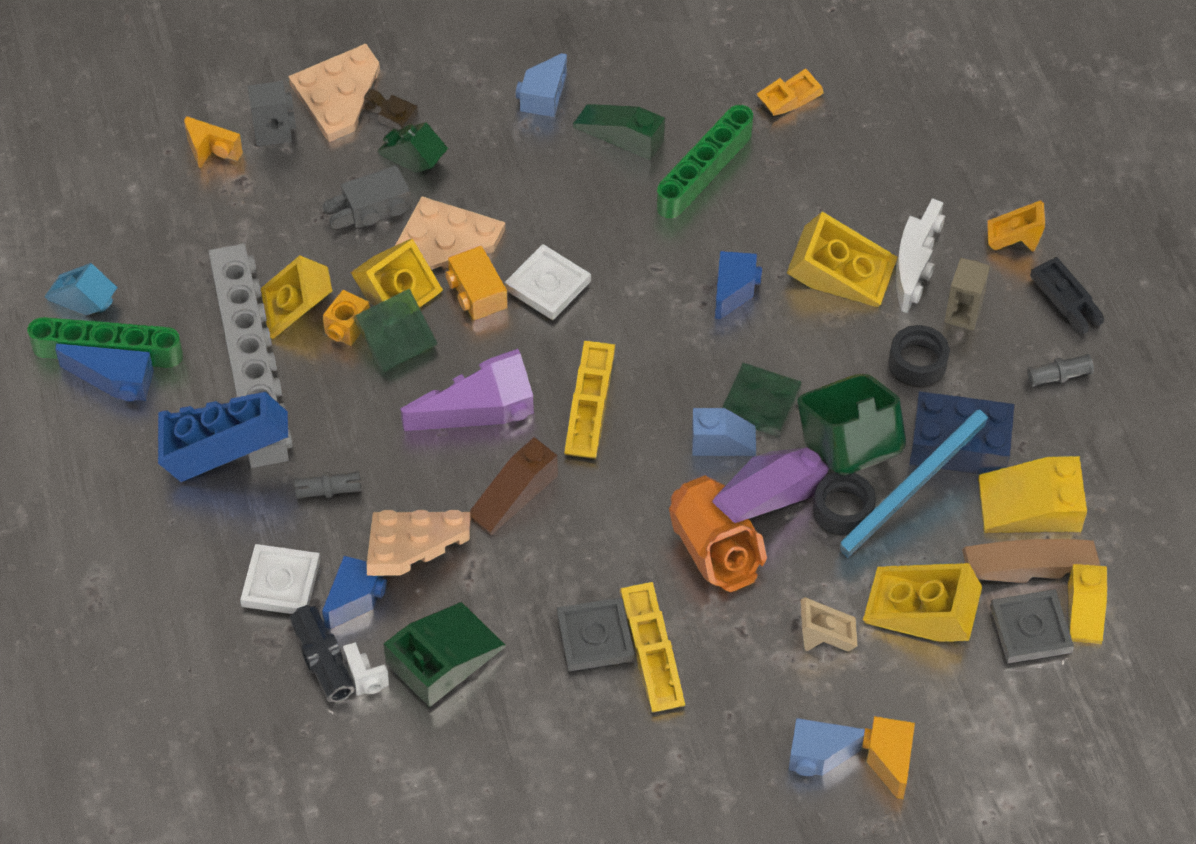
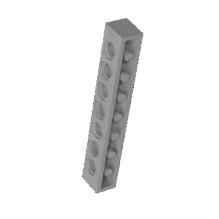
M245 244L208 250L237 397L266 392L277 401V397L282 396L279 377L273 378L271 373L272 371H277L274 352L267 353L266 347L272 346L269 328H262L261 322L267 321L264 304H257L256 300L257 297H262L259 280H252L251 276L252 273H257L254 256H247ZM280 403V405L283 408H285L284 403ZM288 429V438L249 453L251 468L289 461L287 448L293 447L290 429Z

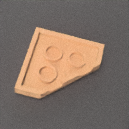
M363 44L288 76L290 86L328 142L356 130L360 113L368 101L364 99V96L371 89L374 79H377L380 72V64L367 44Z
M422 196L396 245L408 239H413L430 269L442 267L444 270L448 268V257L482 245L486 254L493 253L506 230L505 222Z
M384 510L373 512L367 556V576L402 575L410 571V565L421 559L426 563L445 553L446 546L454 542L461 545L469 541L470 512H461L459 510H448L446 512H428L426 510L396 512Z

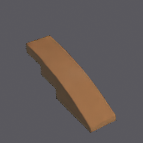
M1028 539L966 546L962 549L965 563H969L977 578L982 580L1026 584L1032 577L1061 579L1066 573H1071L1073 564L1101 566L1095 543L1092 540Z

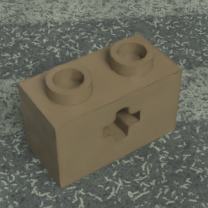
M960 257L950 288L944 323L974 331L983 304L991 265Z

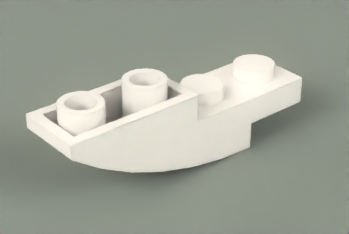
M933 198L921 220L909 216L900 243L896 269V289L901 311L908 313L913 302H919L924 286L921 285L924 280H930L935 264L931 263L933 252L931 249L935 239L932 236L934 232L940 233L945 216L941 215L943 202Z

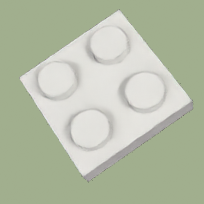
M542 244L505 281V287L509 293L551 320H554L591 282V274Z
M255 544L240 599L241 607L293 614L297 608L309 605L321 560L320 553Z

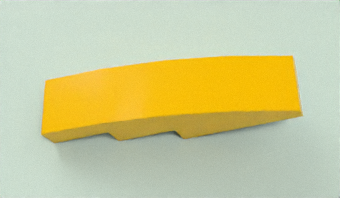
M584 341L575 393H573L564 455L592 459L597 457L613 368L615 344Z
M653 582L620 588L630 637L651 712L655 713L684 707L685 701L671 641L668 640L662 611L659 610Z

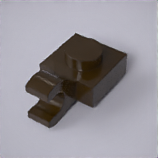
M369 89L364 96V99L368 100L364 108L371 113L378 114V122L392 129H404L418 114L417 105L397 96L391 95L389 100H386L375 89Z

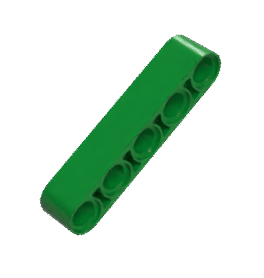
M732 106L657 186V212L662 217L676 218L681 215L751 139L753 112L748 106Z
M49 317L36 318L27 327L32 350L35 355L41 358L58 359L55 350L56 344L150 352L153 367L173 368L180 364L183 359L180 336L175 329L170 327Z

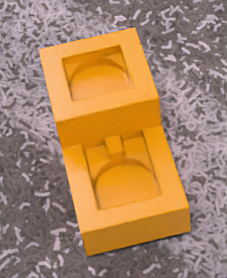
M805 68L786 82L779 78L758 92L757 97L775 116L799 108L824 94L822 86Z

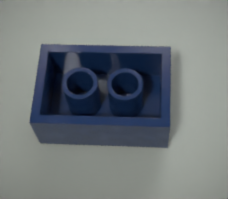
M919 391L909 465L920 466L976 410H981L988 417L986 425L941 469L984 474L1007 468L1010 459L1015 404Z

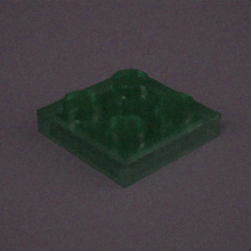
M410 288L353 317L381 373L438 344Z
M743 362L722 408H726L755 425L756 430L780 437L800 393L802 382Z

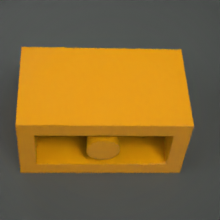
M482 245L448 257L449 270L445 272L447 282L451 289L456 288L459 293L458 300L463 311L468 310L474 321L508 308L507 289Z

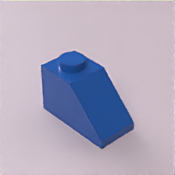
M720 251L715 319L724 318L754 297L755 285H761L762 267L756 266L757 254Z
M347 556L343 557L322 610L326 628H335L373 610L377 598H383L387 580L383 579V576H367V561Z

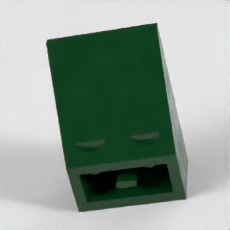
M462 602L409 623L383 643L386 664L429 707L506 647V644Z

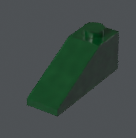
M587 104L574 121L573 128L651 160L664 142L665 117L637 106Z

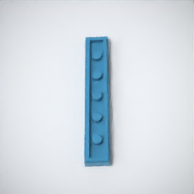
M976 410L841 541L840 551L849 558L986 425L988 417L981 410Z

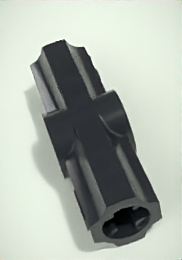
M305 605L297 608L290 615V622L302 645L301 651L311 674L315 673L328 702L339 703L348 699L355 692V688L343 664V656L335 636L329 634L316 606Z

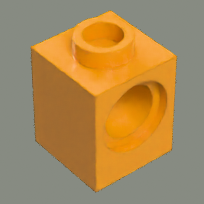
M346 290L340 292L323 314L325 334L336 342L341 341L352 346L371 321L369 302Z

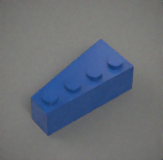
M266 392L231 398L229 403L220 404L217 401L206 403V407L198 409L188 406L180 408V411L176 413H170L168 410L158 412V464L180 482L288 438V411Z

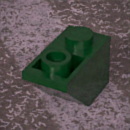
M424 122L417 125L409 124L401 130H391L384 136V143L377 152L381 156L416 173L433 168L448 150V147L430 125Z

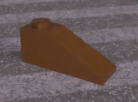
M533 437L509 459L469 511L471 520L490 536L493 535L558 477V455Z

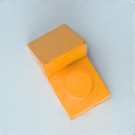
M186 116L184 124L187 140L199 168L203 166L210 153H214L221 158L239 160L243 153L239 133Z
M1040 200L988 220V245L995 251L1022 241L1034 252L1045 229L1044 203Z

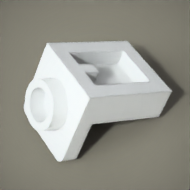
M356 642L343 646L344 663L353 681L356 696L365 693L375 694L389 685L386 665L371 668L366 653H359Z

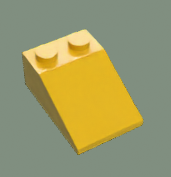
M822 211L804 226L787 274L812 289L879 307L898 257Z
M1080 456L1044 457L978 476L984 533L1082 531L1087 514Z
M969 563L879 566L876 570L863 621L865 624L937 642L969 641L982 586Z

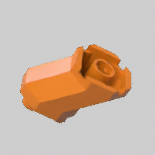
M704 475L682 484L680 489L674 491L671 496L672 504L669 507L674 532L680 536L703 578L726 591L733 592L754 583L758 576L755 573L758 566L761 565L763 567L766 562L767 555L763 536L755 530L749 519L734 523L713 503L715 496L726 485Z

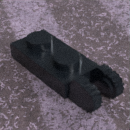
M1058 257L1031 269V278L1066 318H1069L1070 324L1076 329V332L1084 334L1089 330L1087 321L1079 312L1083 309L1086 317L1094 326H1100L1105 322L1103 313L1092 301L1093 297Z

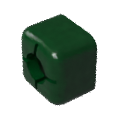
M856 374L806 392L797 399L806 446L816 452L821 460L837 474L850 475L900 455L906 447V434L899 396L869 374Z

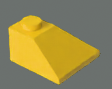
M408 239L374 255L350 272L365 298L393 324H398L443 291L413 239Z
M299 255L261 287L267 319L266 325L269 328L270 338L274 339L332 292L327 266Z

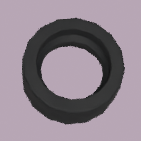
M924 325L907 326L898 331L892 339L888 360L890 369L899 380L906 384L914 386L931 385L940 380L945 374L950 348L947 339L936 329ZM912 345L926 346L933 350L938 358L931 365L917 366L905 361L901 356V350Z
M834 472L827 475L818 483L814 494V517L819 525L828 532L841 536L848 535L875 509V490L868 480L856 473L840 475ZM846 491L858 496L864 506L860 512L854 515L843 516L828 509L825 500L828 495L834 492Z

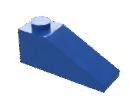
M56 344L55 350L61 368L114 398L125 401L147 400L154 371L150 352Z

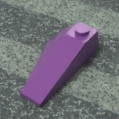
M516 349L490 358L479 364L481 370L467 378L463 374L453 379L454 383L442 392L432 390L400 408L404 431L506 424L514 420H523L528 415L534 414L533 393L519 350Z
M808 447L764 453L752 457L715 496L713 503L734 523L813 497L818 483L825 477L829 467L816 452Z

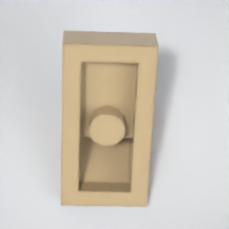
M806 597L801 599L802 632L805 651L811 650L822 642L848 652L857 647L856 617Z

